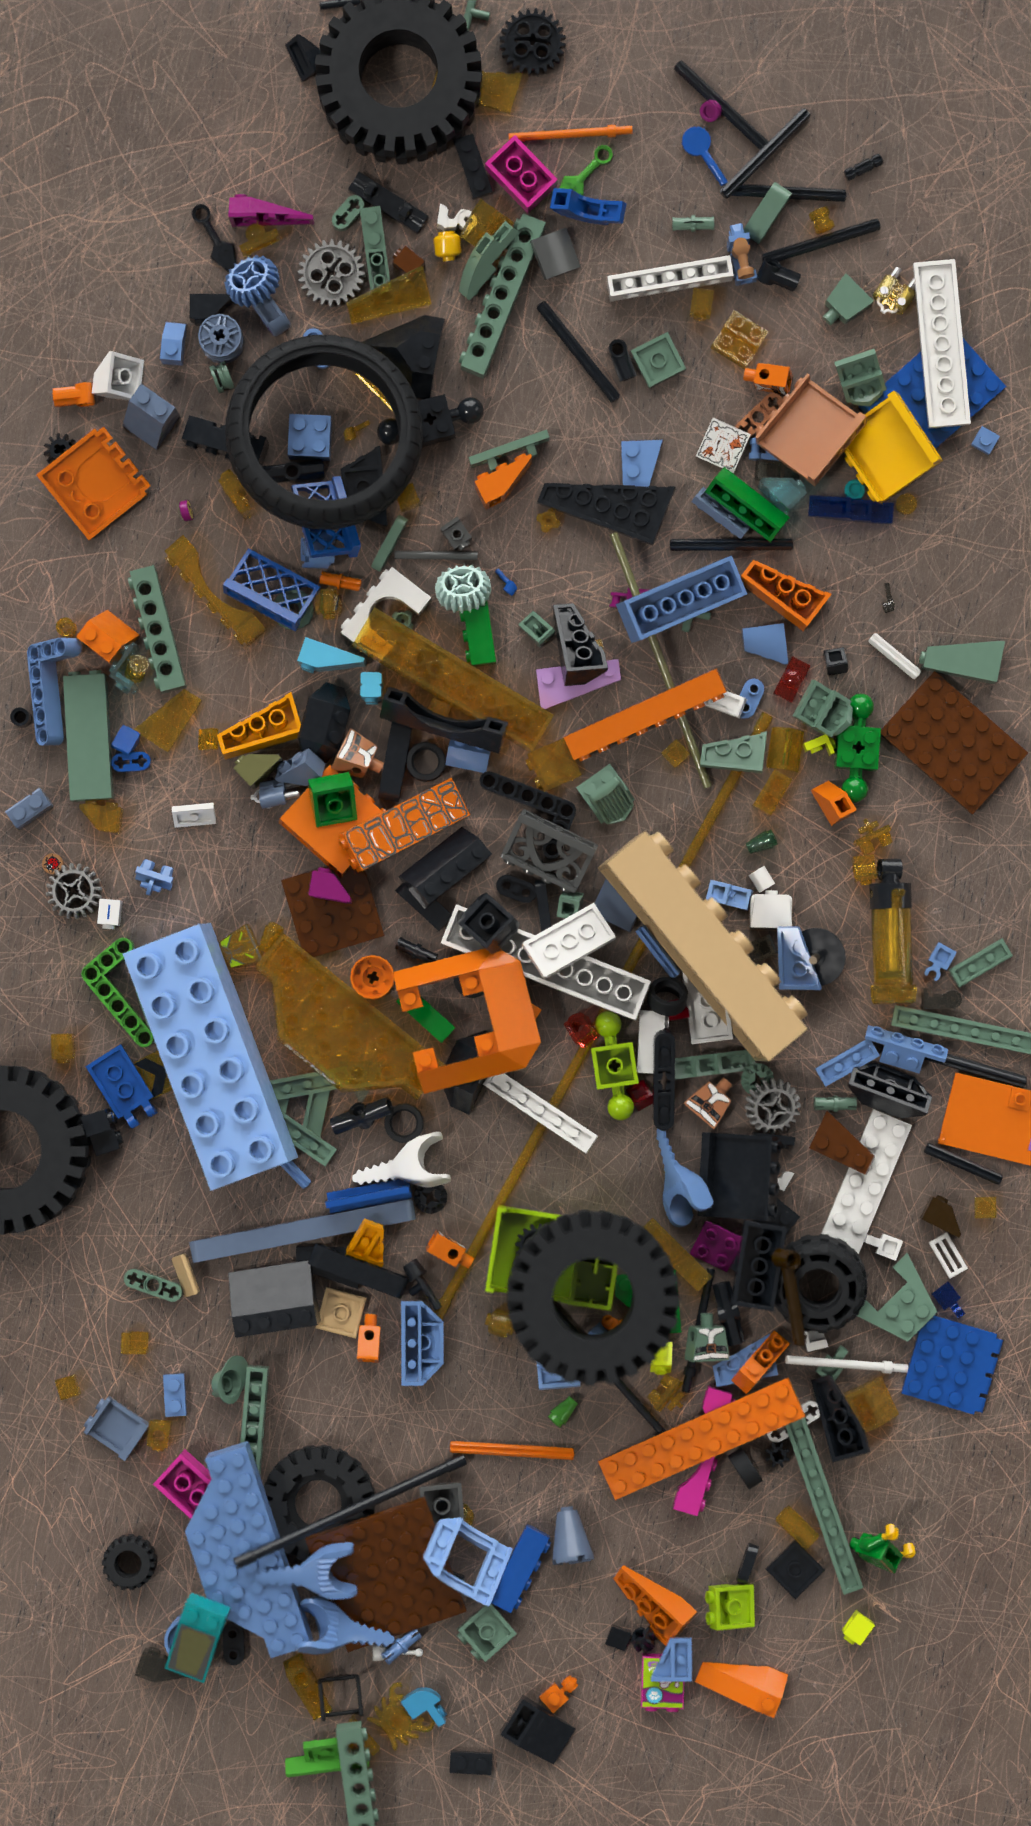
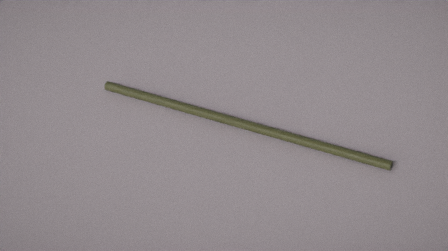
M617 532L610 534L632 597L639 595L640 592ZM654 634L649 636L648 640L666 688L669 690L675 687L657 637ZM686 715L679 717L678 720L705 789L712 785L705 767H700L701 755Z

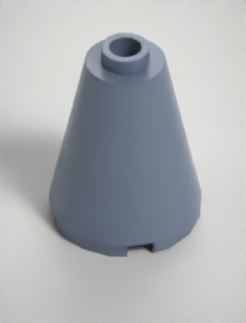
M573 1506L560 1508L561 1512H557L553 1565H563V1562L576 1564L594 1560V1554L578 1510H573Z

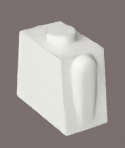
M765 890V894H754L751 896L749 928L777 929L779 926H792L791 896L778 895V891Z

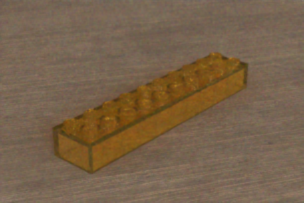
M375 607L352 644V647L474 720L489 716L508 722L505 738L530 753L535 749L554 716L552 713Z

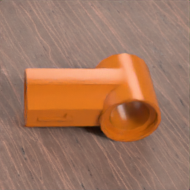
M84 382L71 387L53 388L54 406L77 405L79 407H88L95 405V397L92 394L93 383Z

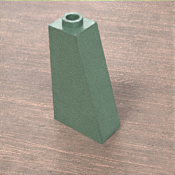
M1005 641L930 646L925 649V652L921 651L919 663L922 664V670L995 684L998 680Z

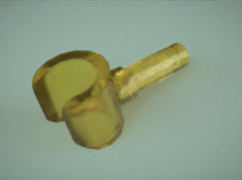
M369 420L354 427H347L344 431L345 440L351 441L356 439L355 432L370 425Z

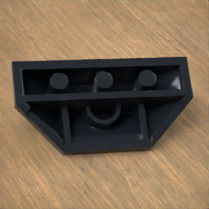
M325 682L322 687L308 697L297 737L301 752L309 748L325 764L340 750L350 714V706L343 687Z
M483 1031L456 1040L445 1065L479 1057L474 1037L489 1032ZM487 1078L445 1088L444 1092L450 1106L470 1115L483 1088V1083Z
M878 1063L854 1067L848 1083V1087L861 1104L898 1118L926 1116L932 1100V1096L926 1092L925 1088L915 1077Z

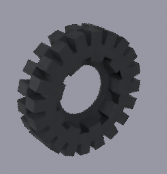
M314 1445L306 1446L303 1449L289 1453L284 1459H281L273 1468L264 1484V1490L280 1537L308 1525L300 1518L295 1506L297 1493L308 1482L322 1480L332 1484L340 1494L341 1509L374 1495L375 1491L374 1486L371 1484V1478L367 1471H364L361 1467L362 1464L355 1457L352 1458L347 1455V1452L341 1449H333L332 1446L327 1445L314 1447ZM375 1506L317 1533L372 1515L375 1512ZM305 1538L284 1547L285 1553L297 1556L296 1559L305 1561L311 1556Z

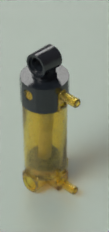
M879 859L877 862V876L881 882L879 884H869L873 956V986L870 987L873 1004H892L893 1002L904 1004L915 1003L917 993L916 984H913L911 883H901L899 881L903 874L901 859Z

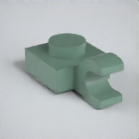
M840 1345L833 1357L827 1354L824 1358L843 1359L848 1351ZM818 1366L815 1372L822 1377L831 1375L835 1381L844 1368Z

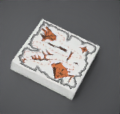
M712 418L696 457L721 468L725 467L734 473L751 434L716 418Z

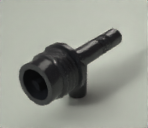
M417 1259L406 1264L403 1269L409 1278V1282L417 1281V1284L409 1289L410 1295L415 1296L420 1291H423L435 1311L442 1308V1305L423 1277L427 1270L423 1268Z

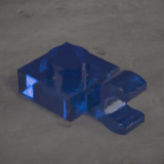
M949 1281L931 1293L944 1311L950 1308L957 1318L965 1315V1312L956 1302L961 1297Z

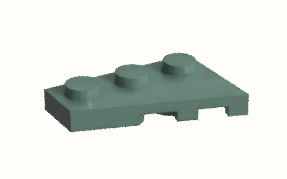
M767 731L757 735H747L738 739L702 745L700 767L762 773Z

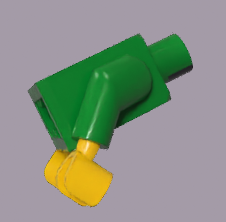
M894 1524L886 1525L885 1534L880 1533L873 1536L863 1533L860 1539L857 1537L851 1539L850 1548L855 1550L865 1562L895 1574L903 1557L912 1558L915 1556V1546H913V1543L904 1544L903 1552H900L889 1541L898 1538V1528H895Z

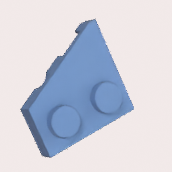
M670 1637L652 1673L651 1682L692 1681V1638Z

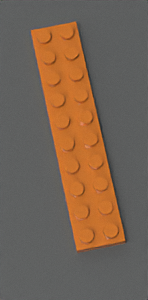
M789 1377L599 1460L598 1463L614 1499L617 1500L797 1421L806 1415Z

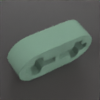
M358 195L348 197L334 213L332 223L336 230H347L360 216V208H364V202ZM358 201L359 209L354 208L351 212H349V210L351 209L350 203H356ZM347 214V217L345 218L346 224L344 225L341 223L340 225H337V218H343Z

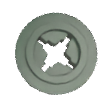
M755 1063L743 1071L741 1084L748 1094H750V1089L754 1091L757 1089L755 1083H753L755 1081V1073L760 1078L764 1077L763 1079L767 1083L770 1082L771 1078H774L773 1072L767 1065Z

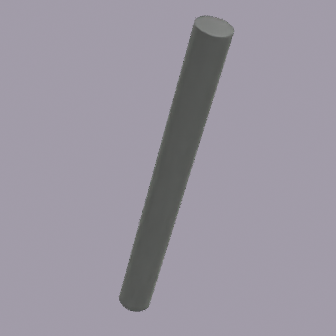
M395 551V559L478 560V552Z

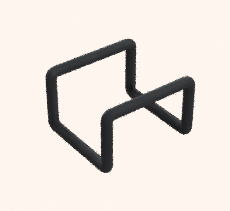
M358 1674L317 1680L322 1721H325L326 1717L357 1713L361 1717L363 1716L361 1685ZM356 1679L359 1709L325 1713L322 1683Z

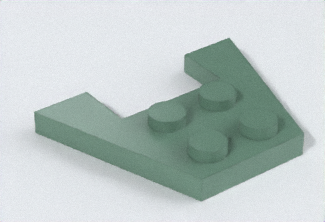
M906 1253L893 1266V1269L907 1283L879 1311L865 1300L864 1306L861 1307L857 1317L909 1342L938 1312L908 1253Z

